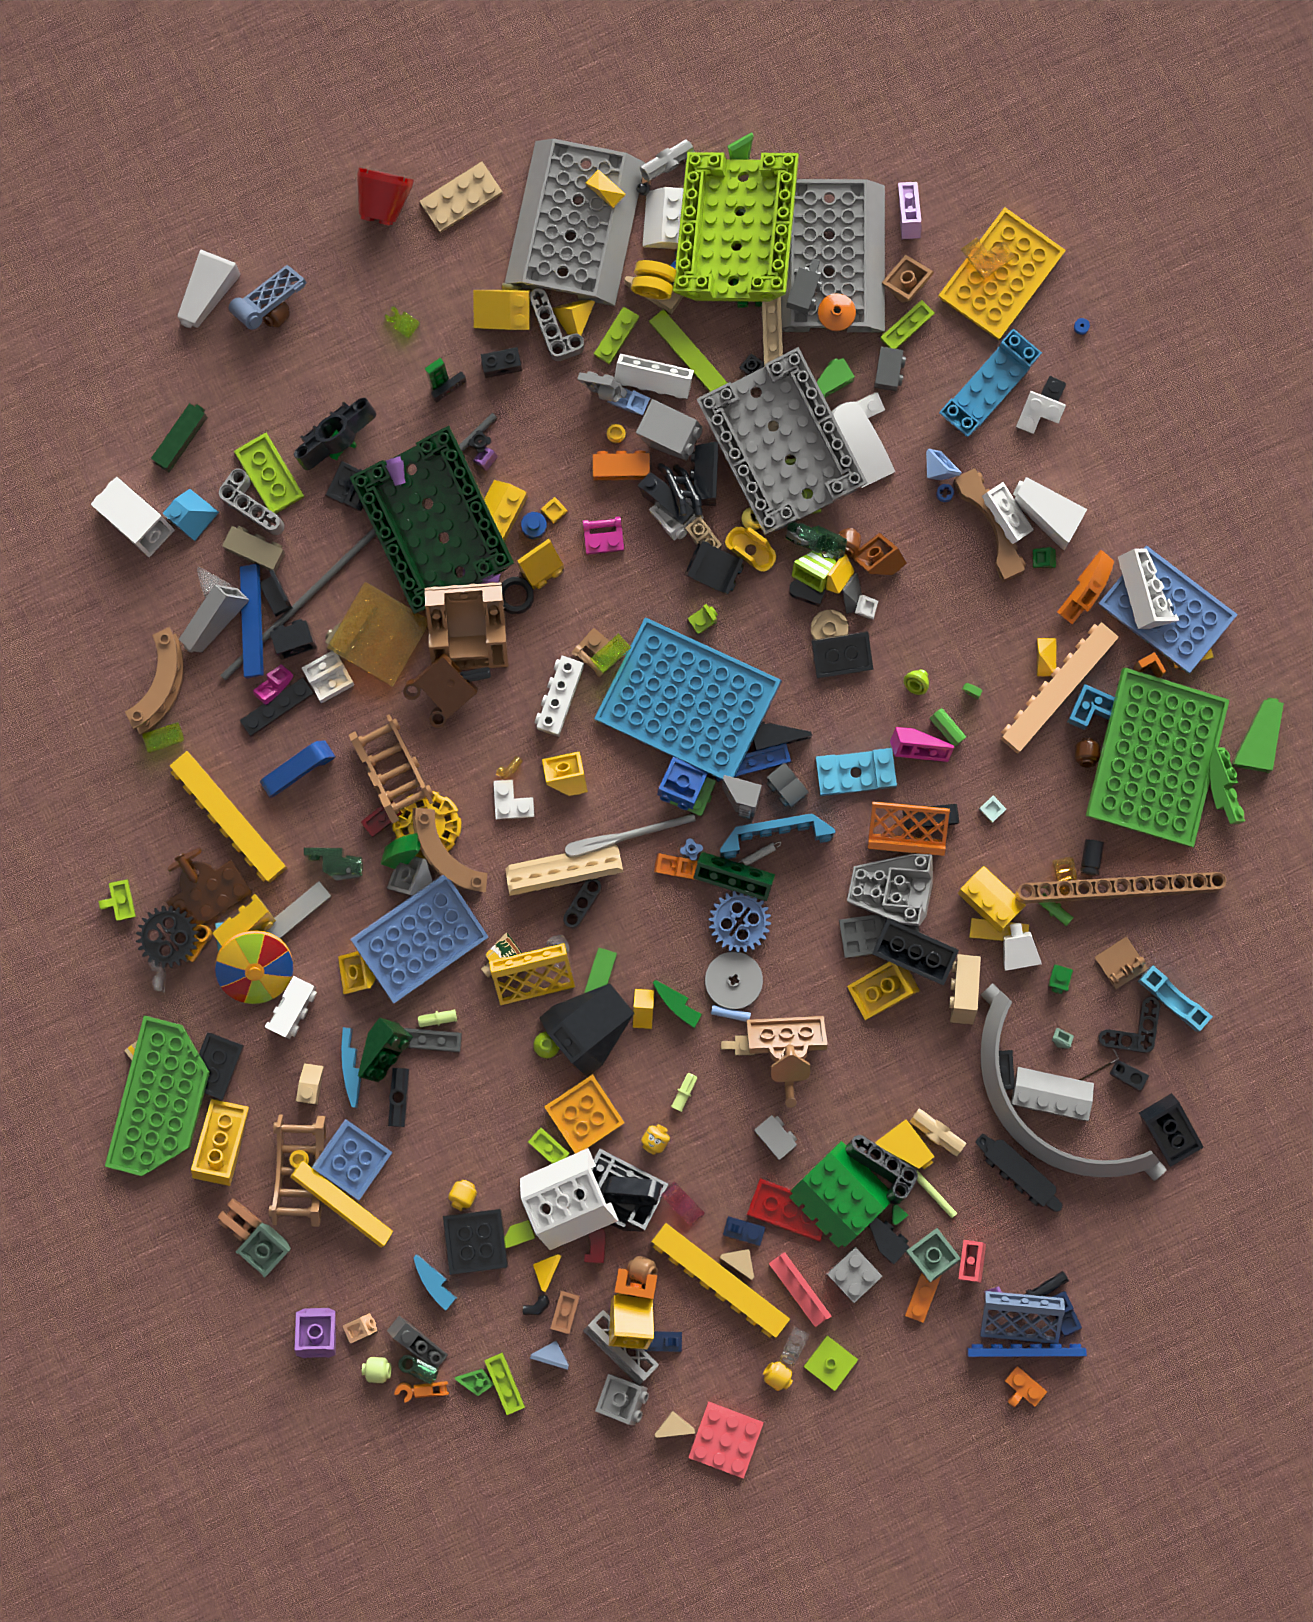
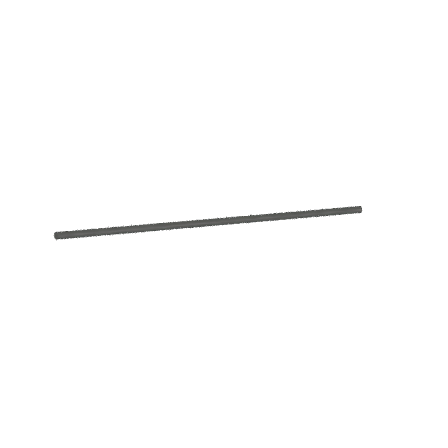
M493 413L459 444L462 452L469 446V440L476 434V431L481 430L484 432L497 419ZM374 528L292 606V609L286 611L262 635L263 644L271 637L270 632L274 631L273 628L284 625L377 535ZM243 654L220 675L225 681L243 664Z

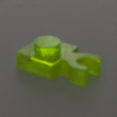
M391 307V311L395 315L389 317L386 314V320L388 322H395L394 329L410 338L420 325V322L405 311L400 315L395 307Z

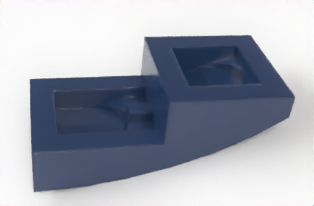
M1066 1291L1052 1296L1064 1298L1065 1312L1061 1325L1063 1336L1066 1337L1081 1330L1082 1326Z

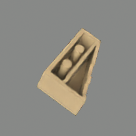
M957 954L956 961L952 965L951 972H954V979H951L950 990H953L952 997L950 996L949 1008H951L950 1022L974 1024L978 1010L980 956Z

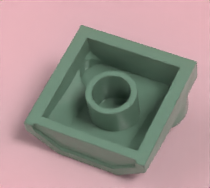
M261 1223L239 1247L236 1253L241 1255L265 1278L291 1248L288 1242L271 1226Z
M938 1228L906 1251L910 1261L918 1267L930 1283L961 1260Z

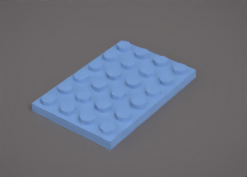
M1146 545L1144 549L1148 550L1157 570L1155 576L1162 581L1164 586L1162 591L1166 600L1170 599L1173 605L1170 609L1173 615L1177 614L1179 621L1151 629H1138L1123 574L1099 602V606L1186 673L1190 674L1238 614Z
M442 875L350 940L392 1003H395L487 939L488 935L452 881Z

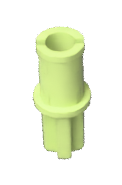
M455 1009L439 1013L436 1011L433 1014L418 1016L420 1027L437 1024L440 1026L442 1023L457 1022Z
M691 1073L686 1075L681 1088L677 1089L679 1092L671 1107L681 1112L683 1111L688 1097H691L690 1093L697 1081L695 1075Z

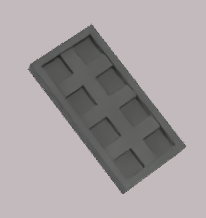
M875 914L839 920L844 957L852 958L872 955L887 918ZM902 924L908 928H911L919 932V928L917 925Z

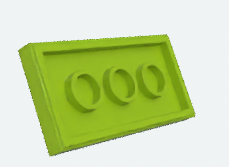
M267 432L234 451L267 509L277 514L304 498L303 493Z

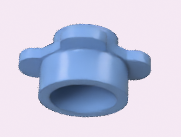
M689 838L686 840L685 846L680 849V853L691 861H695L698 853L702 852L703 846L696 844L693 839Z

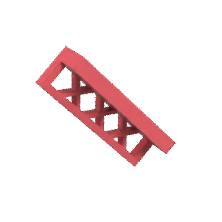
M785 1252L769 1263L815 1327L831 1317L828 1310Z

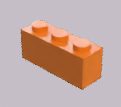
M639 450L635 451V453L616 451V454L598 451L597 454H593V481L643 480L650 473V453H646V451Z

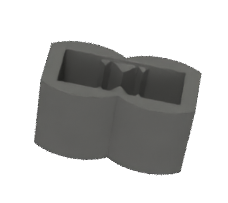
M785 763L766 778L768 780L767 786L772 792L775 790L780 795L778 799L785 807L788 805L792 808L809 794L805 786Z

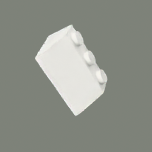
M663 187L651 190L646 195L643 247L678 248L684 188Z

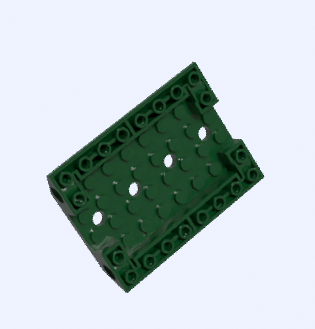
M449 425L416 442V446L395 456H400L401 461L404 462L406 483L394 485L385 467L387 465L385 460H381L350 477L414 614L426 610L425 588L481 584L503 573L515 564ZM411 464L417 467L414 475H410L408 472V467ZM428 498L433 501V506L430 509H426L424 506V502ZM444 532L449 535L447 543H442L440 540V536ZM459 567L465 569V575L461 578L456 574V570Z

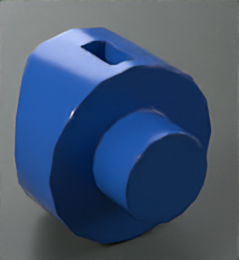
M530 512L523 517L521 528L527 538L537 540L545 534L547 523L542 514Z

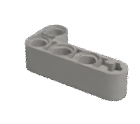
M541 288L534 289L530 294L531 305L551 358L555 361H562L581 354L584 350L582 336L575 333L562 337L546 292ZM537 296H539L542 299L543 306L541 307L539 305L538 300L536 299ZM543 313L550 314L548 319L540 318ZM555 330L557 333L555 336L550 337L547 335V332ZM573 341H579L581 345L577 348H574L571 346V343ZM556 347L563 349L560 354H555L553 350Z
M233 470L219 489L220 498L228 506L272 535L281 534L285 527L283 521L275 513L245 494L250 487L251 480L244 470ZM244 476L243 481L237 483L238 478ZM233 492L231 497L226 498L227 493ZM248 501L247 506L241 508V504ZM260 511H263V514L259 518H256V514ZM270 520L276 525H270L268 521Z

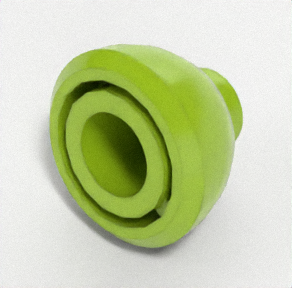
M925 670L911 671L903 679L905 687L913 694L923 695L929 688L928 673Z
M546 1031L538 1034L534 1039L533 1047L538 1056L552 1058L559 1052L560 1048Z

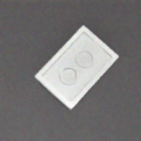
M1004 482L982 495L985 505L991 510L995 521L1000 524L1006 538L1012 544L1033 531L1032 526Z

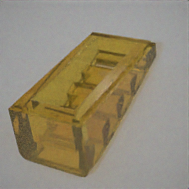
M1072 857L1052 861L1057 881L1078 880ZM1069 864V867L1060 869L1059 867L1061 865ZM1066 872H1070V873H1071V875H1066V876H1062V877H1061V873H1066ZM1059 888V892L1062 895H1068V892H1064L1066 888Z

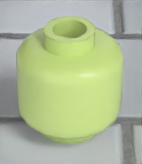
M370 1357L366 1364L363 1363L362 1375H365L369 1383H385L391 1377L392 1366L386 1358Z

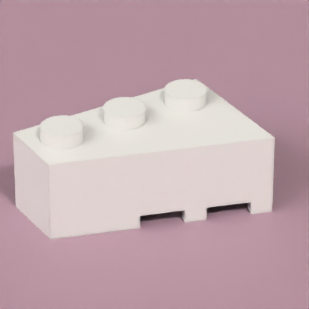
M293 976L282 995L279 1006L273 1011L275 1014L271 1022H267L265 1027L288 1039H291L292 1036L295 1037L299 1030L297 1025L300 1019H304L308 1012L306 1007L309 1001L313 1002L316 997V987Z

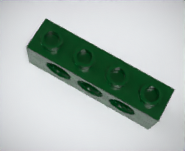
M701 852L693 879L767 901L775 874Z

